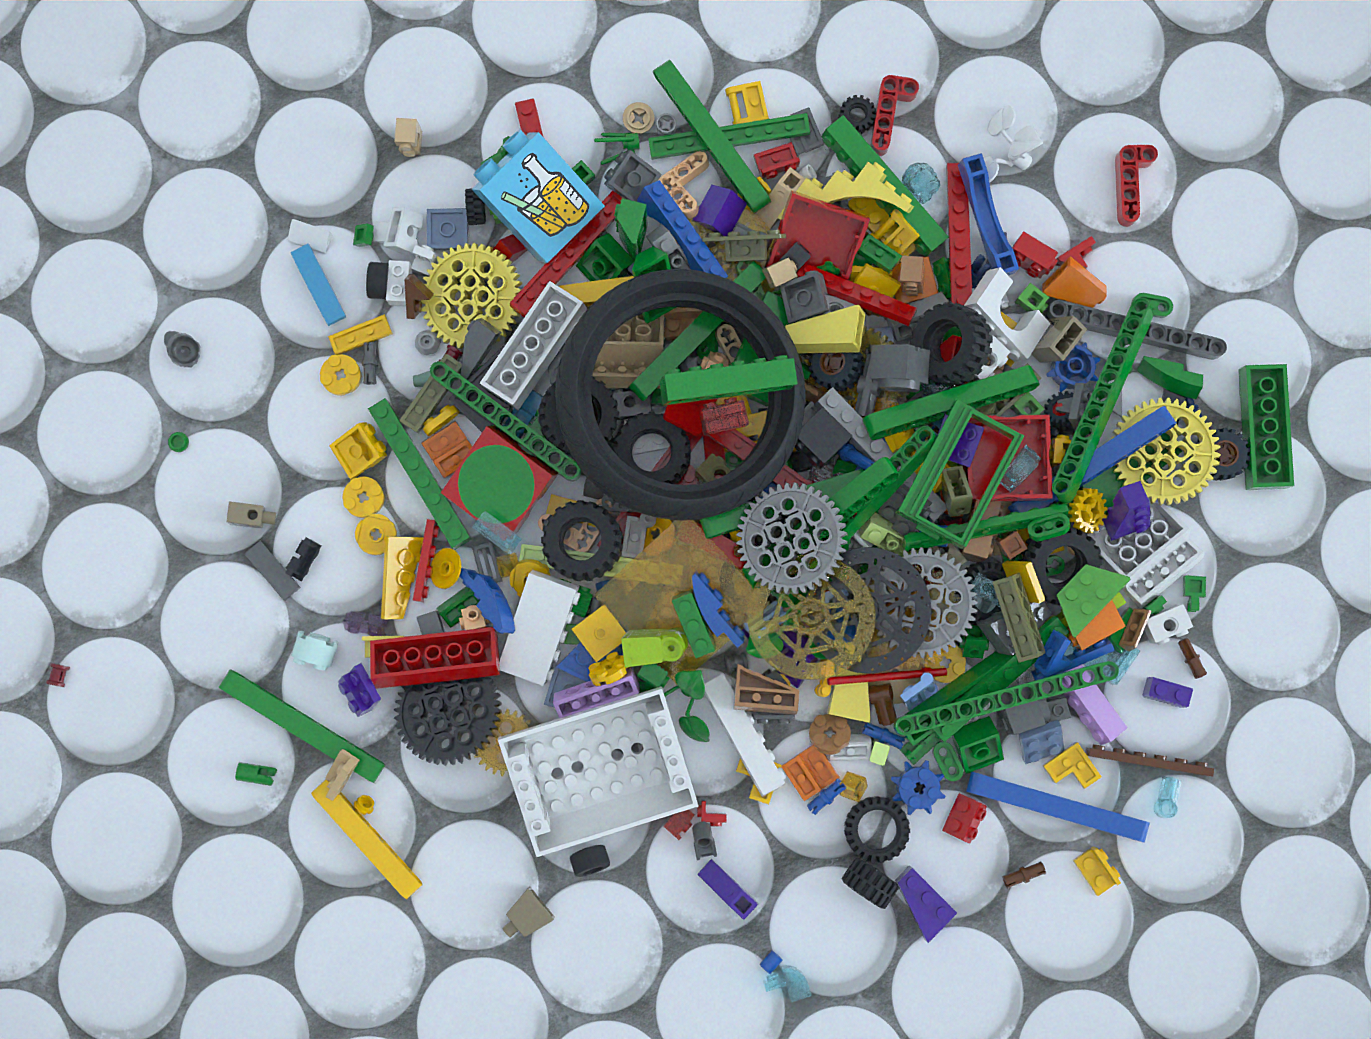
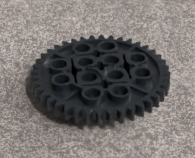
M489 676L453 680L450 683L441 681L435 682L434 687L431 689H427L428 683L401 686L405 691L398 692L402 699L395 700V703L400 705V707L394 709L395 712L399 713L394 719L400 721L395 727L402 729L397 733L403 737L401 741L404 744L408 743L406 748L408 750L413 749L412 754L415 756L419 754L418 758L421 760L426 758V762L431 763L433 761L436 765H439L441 761L442 765L447 766L448 760L450 764L455 765L456 759L462 764L463 757L471 760V753L478 756L477 749L479 748L484 751L483 743L490 745L488 737H495L494 733L491 732L492 729H499L495 722H501V719L496 716L502 713L497 708L502 705V702L496 700L501 695L495 693L498 687L492 685L494 680L492 678L488 679ZM444 687L447 690L444 691V695L442 696L440 692H442V688ZM478 687V694L471 696V691ZM459 694V699L452 703L453 695ZM439 700V706L432 709L433 702ZM467 700L471 702L468 709L464 707L467 705ZM416 706H420L419 713L413 715V709ZM484 707L483 714L476 716L477 709ZM428 713L432 715L429 717V722L425 720L428 717ZM460 713H464V719L461 722H457V716ZM444 719L443 727L437 729L438 721ZM423 725H424V726H425L424 732H423L422 734L418 735V734H417L418 728H419L420 726H423ZM454 726L456 730H454V734L452 735L449 732L452 731V727ZM464 733H469V739L465 742H462V735ZM445 739H449V745L446 748H442V742Z

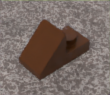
M409 274L404 279L407 319H415L422 310L421 300H430L434 293L414 274Z

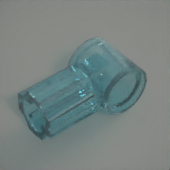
M1162 776L1158 799L1154 804V813L1158 817L1172 818L1177 814V800L1182 780ZM1164 803L1169 806L1167 814H1164L1162 811Z

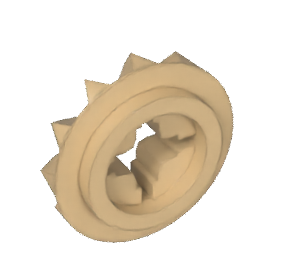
M642 102L632 103L624 110L623 123L626 129L632 133L642 134L649 131L654 125V112L647 104ZM634 113L638 116H643V124L639 121H637L636 123L634 122Z

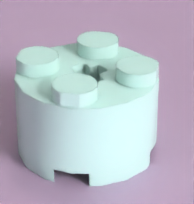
M298 631L291 654L294 657L293 662L305 665L306 662L314 664L313 668L325 671L326 668L332 666L339 642L334 640L331 643L329 642V637L310 632L309 636H306L304 631Z

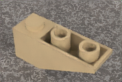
M790 167L769 194L771 203L759 210L753 221L765 231L771 230L779 220L777 217L785 208L791 190L796 192L805 178Z

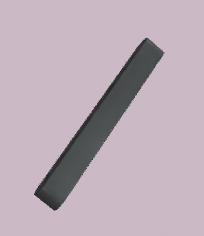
M1062 300L1054 301L1046 310L1048 320L1050 318L1072 316V312H1078L1081 316L1079 321L1088 331L1113 337L1118 336L1126 317L1125 315ZM1052 308H1059L1061 315H1055ZM1093 316L1100 319V325L1093 323ZM1112 321H1116L1119 323V330L1114 329V327L1112 326ZM1151 322L1142 342L1143 344L1210 360L1219 358L1227 350V344L1223 339ZM1152 331L1159 333V339H1155L1152 336ZM1172 335L1178 337L1179 344L1172 341ZM1192 340L1198 342V349L1192 346ZM1212 345H1216L1218 347V353H1214L1212 351Z

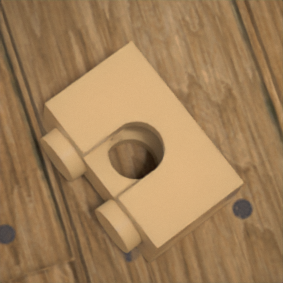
M396 118L394 142L399 146L400 153L407 157L421 155L422 130L417 119Z

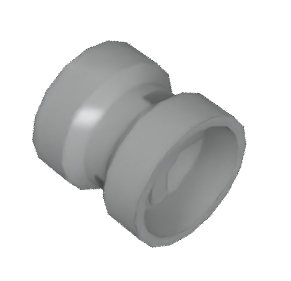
M664 113L657 118L656 127L659 136L676 133V119L673 115Z

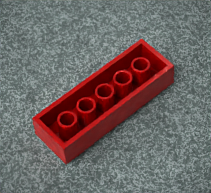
M493 627L372 640L370 641L371 681L375 688L379 689L500 675L499 645L496 630Z

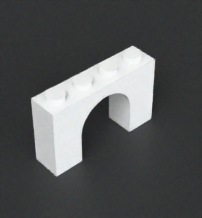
M999 267L988 270L964 306L974 309L980 315H983L986 319V324H989L991 328L989 335L996 337L1010 351L1007 356L1014 362L1026 360L1035 349L1050 323L1039 310L1025 312L1013 330L1004 323L1000 312L1001 300L1013 281Z

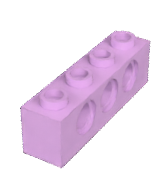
M630 667V669L626 668L627 674L624 677L608 685L605 681L599 682L601 686H596L592 681H588L554 693L553 704L559 718L639 694L640 684L633 667Z

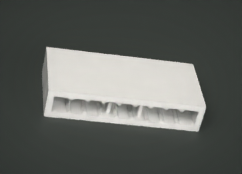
M535 570L529 573L514 617L515 632L508 634L499 661L500 671L542 686L547 681H551L554 669H552L553 663H557L561 651L558 650L559 645L564 643L568 633L564 630L566 625L571 623L574 612H571L573 604L577 605L581 593H578L580 586Z

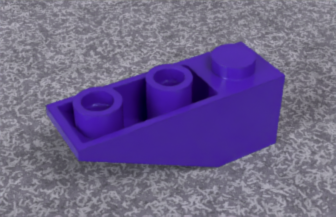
M712 859L697 874L743 920L757 907L758 902Z

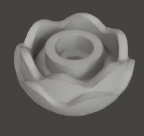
M431 330L421 331L415 339V347L423 355L436 353L441 343L440 339L437 338V334L431 332Z

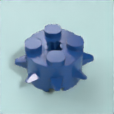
M1084 342L1081 346L1075 345L1064 361L1052 362L1051 370L1046 373V376L1052 377L1060 386V392H1063L1065 389L1074 390L1075 383L1086 384L1089 380L1098 381V377L1094 374L1096 370L1095 364L1101 360L1098 357H1092V352L1087 349V343ZM1071 364H1074V365H1075V368H1074V369H1076L1075 371H1073V370L1071 369V367H1070Z
M927 760L920 767H912L906 761L904 762L905 770L900 776H893L890 779L896 784L897 794L892 800L905 803L908 815H911L916 809H924L927 813L931 814V805L937 799H945L946 797L940 791L939 783L944 775H935L930 771L929 761ZM917 782L923 785L920 793L914 791Z

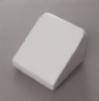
M374 222L372 242L384 244L389 222Z

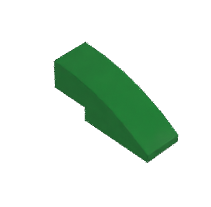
M1143 356L1137 368L1140 374L1153 383L1185 397L1197 399L1203 388V374L1184 371V364Z

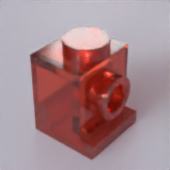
M690 809L675 813L667 820L663 827L680 840L682 836L679 833L681 831L683 833L687 832L692 826L690 821L695 814Z

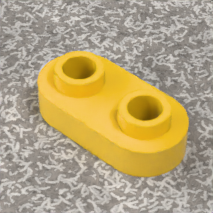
M446 405L440 410V414L437 417H430L424 422L423 425L425 427L423 431L427 436L433 435L452 421L460 411L455 405Z

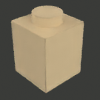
M789 258L762 269L770 288L777 287L797 277L796 265Z

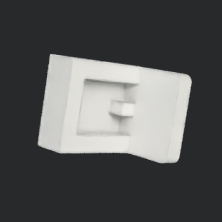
M415 245L412 252L415 256L412 270L430 276L427 269L433 270L431 263H436L437 256L431 247Z

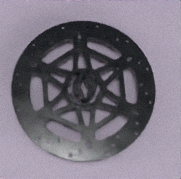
M864 547L851 549L839 554L843 558V560L836 561L840 567H832L834 575L826 574L827 577L832 579V582L820 579L822 586L815 584L814 590L808 588L804 607L805 622L813 643L829 661L848 671L864 674L880 673L901 665L919 649L929 630L931 601L923 578L907 560L888 550ZM858 564L869 565L868 572L845 581L837 578L841 571ZM885 566L900 575L907 583L908 588L900 591L880 574L881 567ZM863 578L866 579L861 592L848 586V584ZM871 578L875 579V592H867ZM879 581L885 583L894 593L879 595ZM827 587H830L834 590L830 618L822 620L820 611L824 591ZM842 589L855 594L852 601H849L842 593ZM840 596L848 605V608L836 615L837 600ZM866 596H867V598H871V599H873V597L876 598V599L879 601L878 604H879V606H880V609H882V614L880 615V614L878 613V612H879L878 606H877V604H876L873 600H871V599L861 600L860 598L866 597ZM899 598L897 602L886 607L885 599ZM914 601L915 619L910 633L906 634L901 630L905 603ZM860 604L866 607L871 605V610L875 616L869 613L864 615V610ZM854 605L857 607V614L862 620L868 622L875 621V623L868 624V622L860 623L857 621L856 613L853 612ZM900 606L898 623L895 624L887 613ZM848 613L850 614L851 621L837 623L839 618ZM884 619L892 626L893 632L880 626ZM856 625V639H852L841 628ZM861 628L868 629L864 643H861ZM875 628L887 634L885 638L870 642ZM836 630L855 646L854 654L851 655L838 648L830 640L827 633ZM892 639L899 643L896 649L885 655L867 657L868 648ZM903 639L909 641V644H906Z

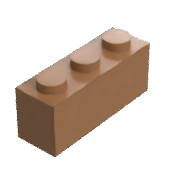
M902 256L900 283L902 292H906L908 296H918V293H923L925 272L923 257Z

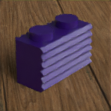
M1147 677L1142 695L1148 699L1171 704L1175 707L1187 708L1190 704L1193 688L1155 677Z

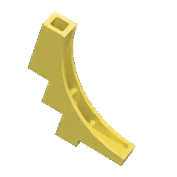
M868 162L854 181H852L854 176L846 170L843 172L837 170L823 189V184L817 179L813 178L810 180L806 178L796 191L830 204L850 198H872L894 204L907 213H910L914 208L910 204L912 200L903 193L899 196L894 192L896 187L888 181L882 183L887 175L883 173L885 169L877 162L873 165ZM784 209L782 210V212H781V213L779 214V216L777 217V218H779L780 220H781V218H782Z

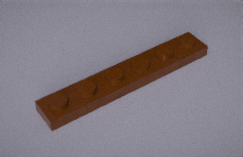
M1094 744L1092 748H1086L1085 750L1086 755L1090 757L1212 777L1214 775V768H1209L1208 763L1195 761V765L1187 764L1186 759L1175 758L1174 762L1166 761L1167 756L1154 754V758H1148L1146 753L1134 751L1133 755L1125 754V749L1113 748L1112 752L1106 751L1105 746Z

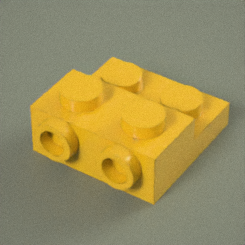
M367 422L356 424L329 445L350 480L356 478L368 468L374 467L387 457L385 444L377 440L374 435L376 433L375 428L371 424H367Z

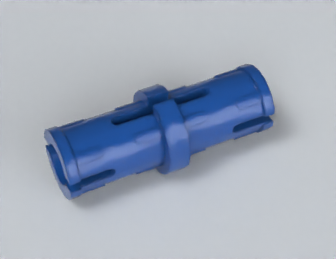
M868 722L865 723V729L862 730V734L877 739L879 743H887L899 750L903 746L902 742L905 741V737L890 732L888 728H880Z
M836 779L827 789H822L819 792L820 795L807 804L810 811L814 809L812 811L814 815L827 804L833 803L834 798L846 789L844 783L839 784L841 782L840 779Z

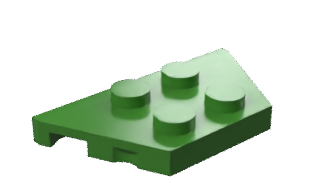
M1085 565L1057 594V598L1074 638L1127 585L1131 578Z

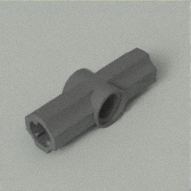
M867 354L863 375L860 376L857 384V393L859 394L855 411L861 417L874 413L877 397L881 393V390L877 389L878 381L870 379L872 354Z

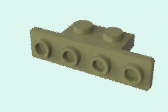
M767 230V235H760V231H747L746 236H740V232H728V236L721 237L720 233H708V237L702 238V242L725 241L726 261L767 260V239L786 238V234H780V230Z

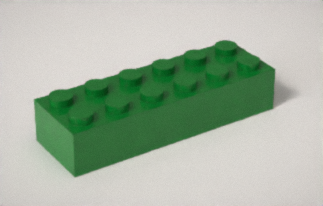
M787 355L774 357L773 360L767 362L766 358L754 359L749 364H745L744 361L732 362V365L723 367V364H713L702 370L701 366L688 368L689 370L686 372H680V369L668 370L659 380L663 406L790 389L798 384L794 358L787 359Z
M1287 364L1245 365L1238 369L1242 438L1248 441L1246 448H1250V452L1247 453V456H1251L1250 461H1246V464H1248L1247 468L1244 469L1246 490H1265L1293 487L1294 470Z

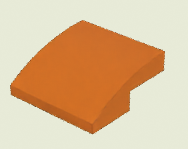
M923 257L925 268L923 293H918V296H908L906 292H902V287L900 286L894 294L896 300L909 304L938 293L929 257ZM901 263L897 264L892 270V278L899 282Z
M456 421L421 442L444 478L457 470L472 448V445Z
M814 745L781 766L804 801L840 778L827 756L820 753Z

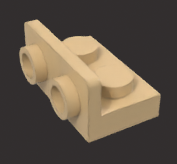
M344 749L339 752L325 777L329 781L327 786L329 791L326 797L331 801L343 790L359 762V759Z

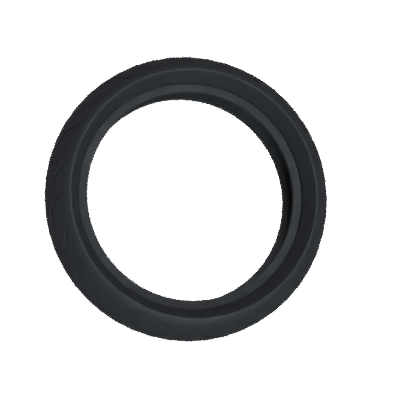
M670 269L650 272L625 281L601 296L581 316L572 329L559 360L555 388L556 410L565 443L577 465L588 479L617 503L648 516L669 520H698L731 511L758 495L779 474L790 458L797 443L805 413L806 395L802 365L797 349L780 319L761 299L741 285L721 276L698 270ZM664 307L699 309L711 313L732 325L750 343L758 358H766V362L773 360L774 357L787 355V359L794 358L798 384L787 390L768 392L766 420L756 445L741 464L719 479L701 484L677 485L648 478L628 466L615 454L598 427L591 396L592 376L597 357L604 343L614 331L625 322L644 312Z

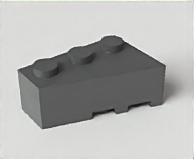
M1044 601L1041 603H1030L1038 629L1053 614ZM1002 611L991 614V617L976 622L998 653L1011 656L1015 654Z

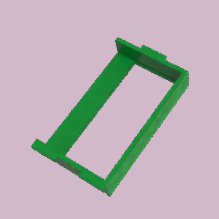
M955 399L951 405L953 407L901 506L896 509L895 513L917 524L915 529L935 540H938L940 537L963 549L967 547L1024 435ZM972 417L1012 439L964 533L959 538L919 516L968 421Z

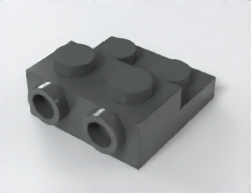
M628 150L618 155L615 160L618 164L614 170L610 168L604 176L606 179L604 185L627 200L637 202L643 188L658 181L662 174L634 152Z
M808 271L805 273V276L795 277L780 285L789 324L829 312L825 296L828 293L824 276L818 271Z
M902 484L877 513L893 523L892 529L903 536L910 532H920L915 529L917 524L895 513L910 489L905 484ZM927 499L919 516L927 520L931 513L928 509L933 502Z

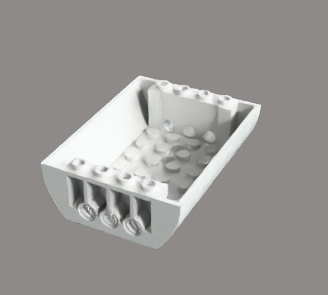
M662 687L498 738L536 857L698 807ZM634 743H641L643 745V749L640 752H634L631 747ZM621 749L623 755L620 758H614L611 755L612 751ZM576 761L584 765L579 771H575L571 767ZM554 768H561L564 773L560 777H555L552 775V770Z

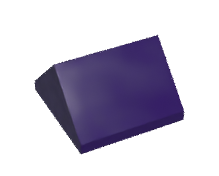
M711 184L699 207L698 214L692 221L725 237L728 236V232L733 231L747 203L732 190Z

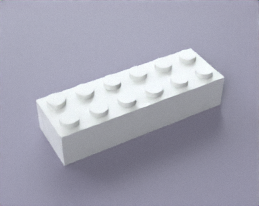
M549 281L480 384L486 390L519 410L569 337L574 326L587 311L585 304Z

